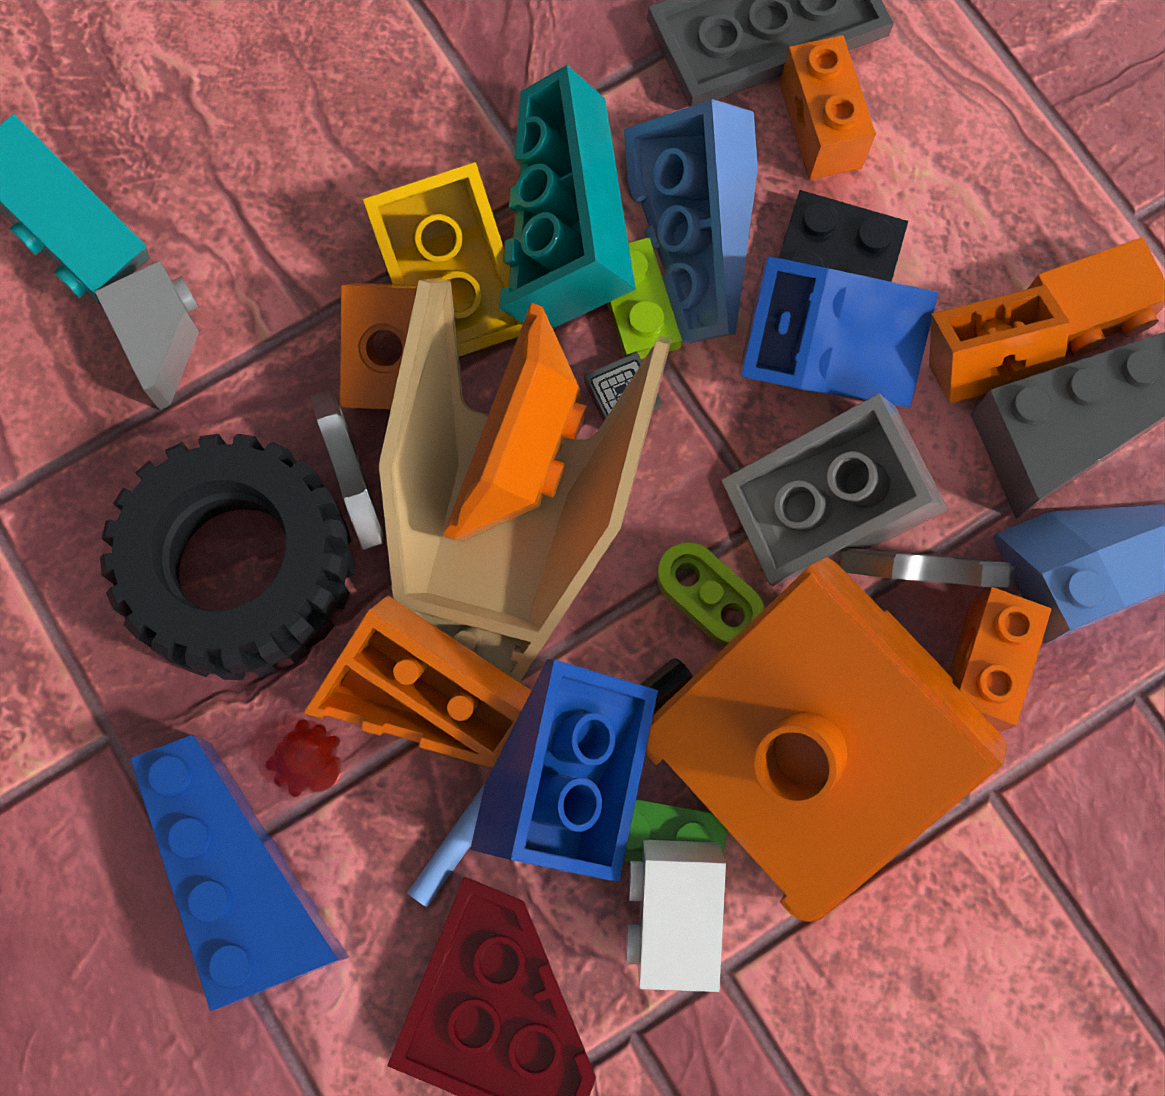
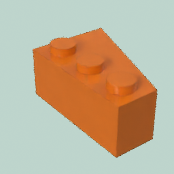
M387 595L368 610L303 714L323 719L325 716L360 725L362 726L361 731L379 736L383 732L419 742L420 748L493 769L531 690Z

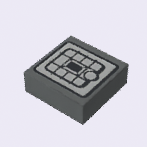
M638 352L584 375L586 387L603 421L642 364ZM658 393L652 413L660 410L662 406V400Z

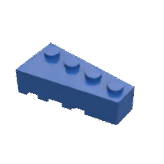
M190 735L130 758L210 1011L230 1006L350 958L338 938L333 936L320 916V911L308 892L302 888L285 862L284 855L273 838L269 837L254 814L249 801L211 743L195 735Z

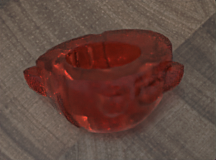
M301 719L296 723L294 729L283 737L282 742L277 744L273 756L266 761L265 767L269 771H276L274 777L275 785L278 787L288 785V792L292 797H298L307 790H311L312 793L323 792L335 785L341 774V758L336 755L340 738L336 735L326 736L327 730L323 724H317L310 728L308 721ZM304 751L306 753L305 759L298 762L296 760L297 753Z

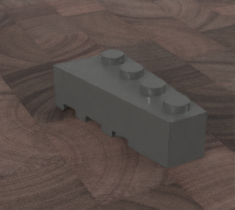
M1165 332L991 389L973 410L971 416L1016 519L1076 480L1082 474L1119 452L1144 433L1165 421Z

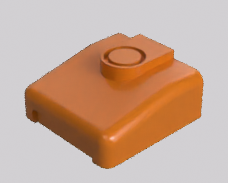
M825 557L811 564L653 715L645 753L655 765L661 761H666L783 891V897L780 900L781 905L793 917L802 921L812 922L825 917L998 770L1004 763L1008 746L998 730L952 683L953 678L888 610L884 612L837 563Z

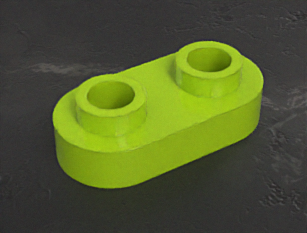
M691 542L680 543L667 550L661 558L657 571V583L661 593L714 642L726 646L764 610L760 596L704 546ZM680 569H691L696 573L698 582L693 586H683L677 581L676 573ZM727 608L737 610L742 616V624L737 627L727 626L721 619V612Z

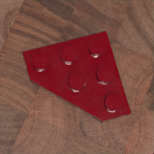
M467 877L463 878L388 1062V1067L456 1096H590L596 1075L525 901Z

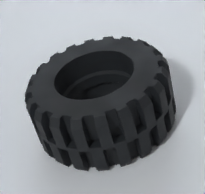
M219 434L200 436V447L188 450L184 443L180 442L165 450L169 459L159 466L155 467L150 461L146 462L135 472L141 479L140 483L132 492L122 488L113 502L121 510L117 521L110 519L105 521L101 538L112 547V553H105L100 557L101 576L113 584L106 592V595L113 610L125 617L124 626L136 639L149 646L152 651L168 661L181 666L191 673L207 677L209 674H216L223 680H243L245 672L253 671L260 677L278 672L277 662L289 657L296 663L308 655L310 652L305 645L316 634L324 640L335 626L329 619L335 608L342 610L345 608L350 594L345 586V580L353 576L354 557L348 547L352 540L347 524L328 488L323 485L318 474L304 460L297 462L289 449L275 442L263 448L256 436L236 434L233 437V444H226ZM249 509L270 514L280 524L286 537L283 563L272 583L255 599L232 609L210 611L201 609L191 603L181 590L179 566L185 546L192 535L208 520L225 512Z

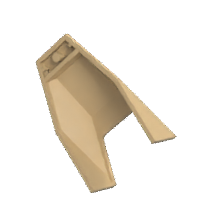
M441 278L419 280L379 462L393 599L520 683L621 529L672 338L663 335L657 338L652 349L599 430L593 436L588 438L577 437L575 441L565 438L557 460L566 463L560 485L553 498L544 495L539 508L461 542L442 534L489 414L469 408L463 398L451 281Z

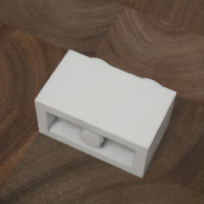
M643 840L642 861H630L629 901H640L639 924H627L626 964L638 965L640 989L719 992L726 862L720 842Z

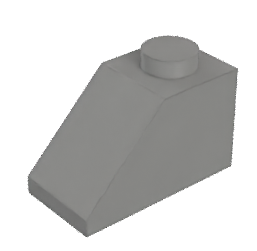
M158 261L95 291L143 390L158 409L162 410L172 403L199 334L189 313L199 308L183 276L172 280L161 261Z

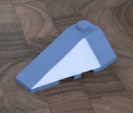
M710 99L624 129L628 187L633 201L641 203L649 225V228L644 233L646 238L650 237L652 247L658 250L665 270L663 281L683 343H694L736 334L758 171L754 112Z
M1165 504L1047 512L992 536L1004 561L1011 563V566H1015L1014 581L1022 597L1052 608L1043 636L1045 644L1165 594Z

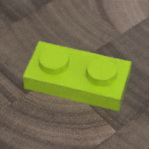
M650 237L629 242L636 289L607 303L623 357L638 352L641 359L646 358L660 335L672 338L669 352L681 348L682 338Z

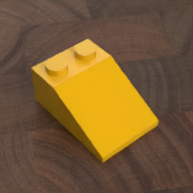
M476 162L362 199L392 285L418 286L419 280L435 278L451 281L459 357L519 336L523 323L499 309L500 291L502 288L509 287L510 266L503 262L505 250Z

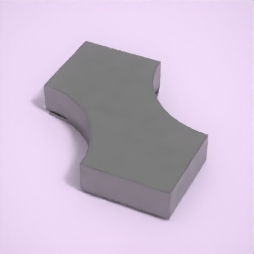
M331 390L313 395L311 399L316 420L361 547L364 550L382 544V539L385 537L379 516L337 396Z
M847 548V551H842L841 568L846 573L978 587L1013 588L1015 566H1011V563L854 548Z

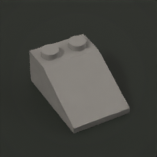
M880 393L722 479L723 485L767 580L772 586L799 576L811 564L825 557L835 562L842 558V551H847V548L867 549L892 539L948 510L896 406Z

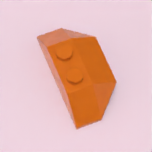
M532 302L529 306L453 510L442 534L444 536L464 542L539 508L544 495L553 498L557 492L566 463L560 462L557 459L565 438L576 440L587 412V406L579 403L582 396L580 388L543 306Z

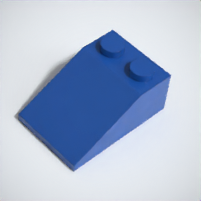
M547 659L484 785L470 850L512 861L619 882L658 690L558 660Z

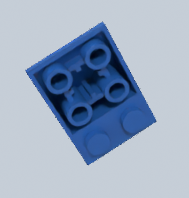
M765 256L739 373L741 377L862 400H868L880 393L893 405L910 408L931 326V313H934L939 292Z

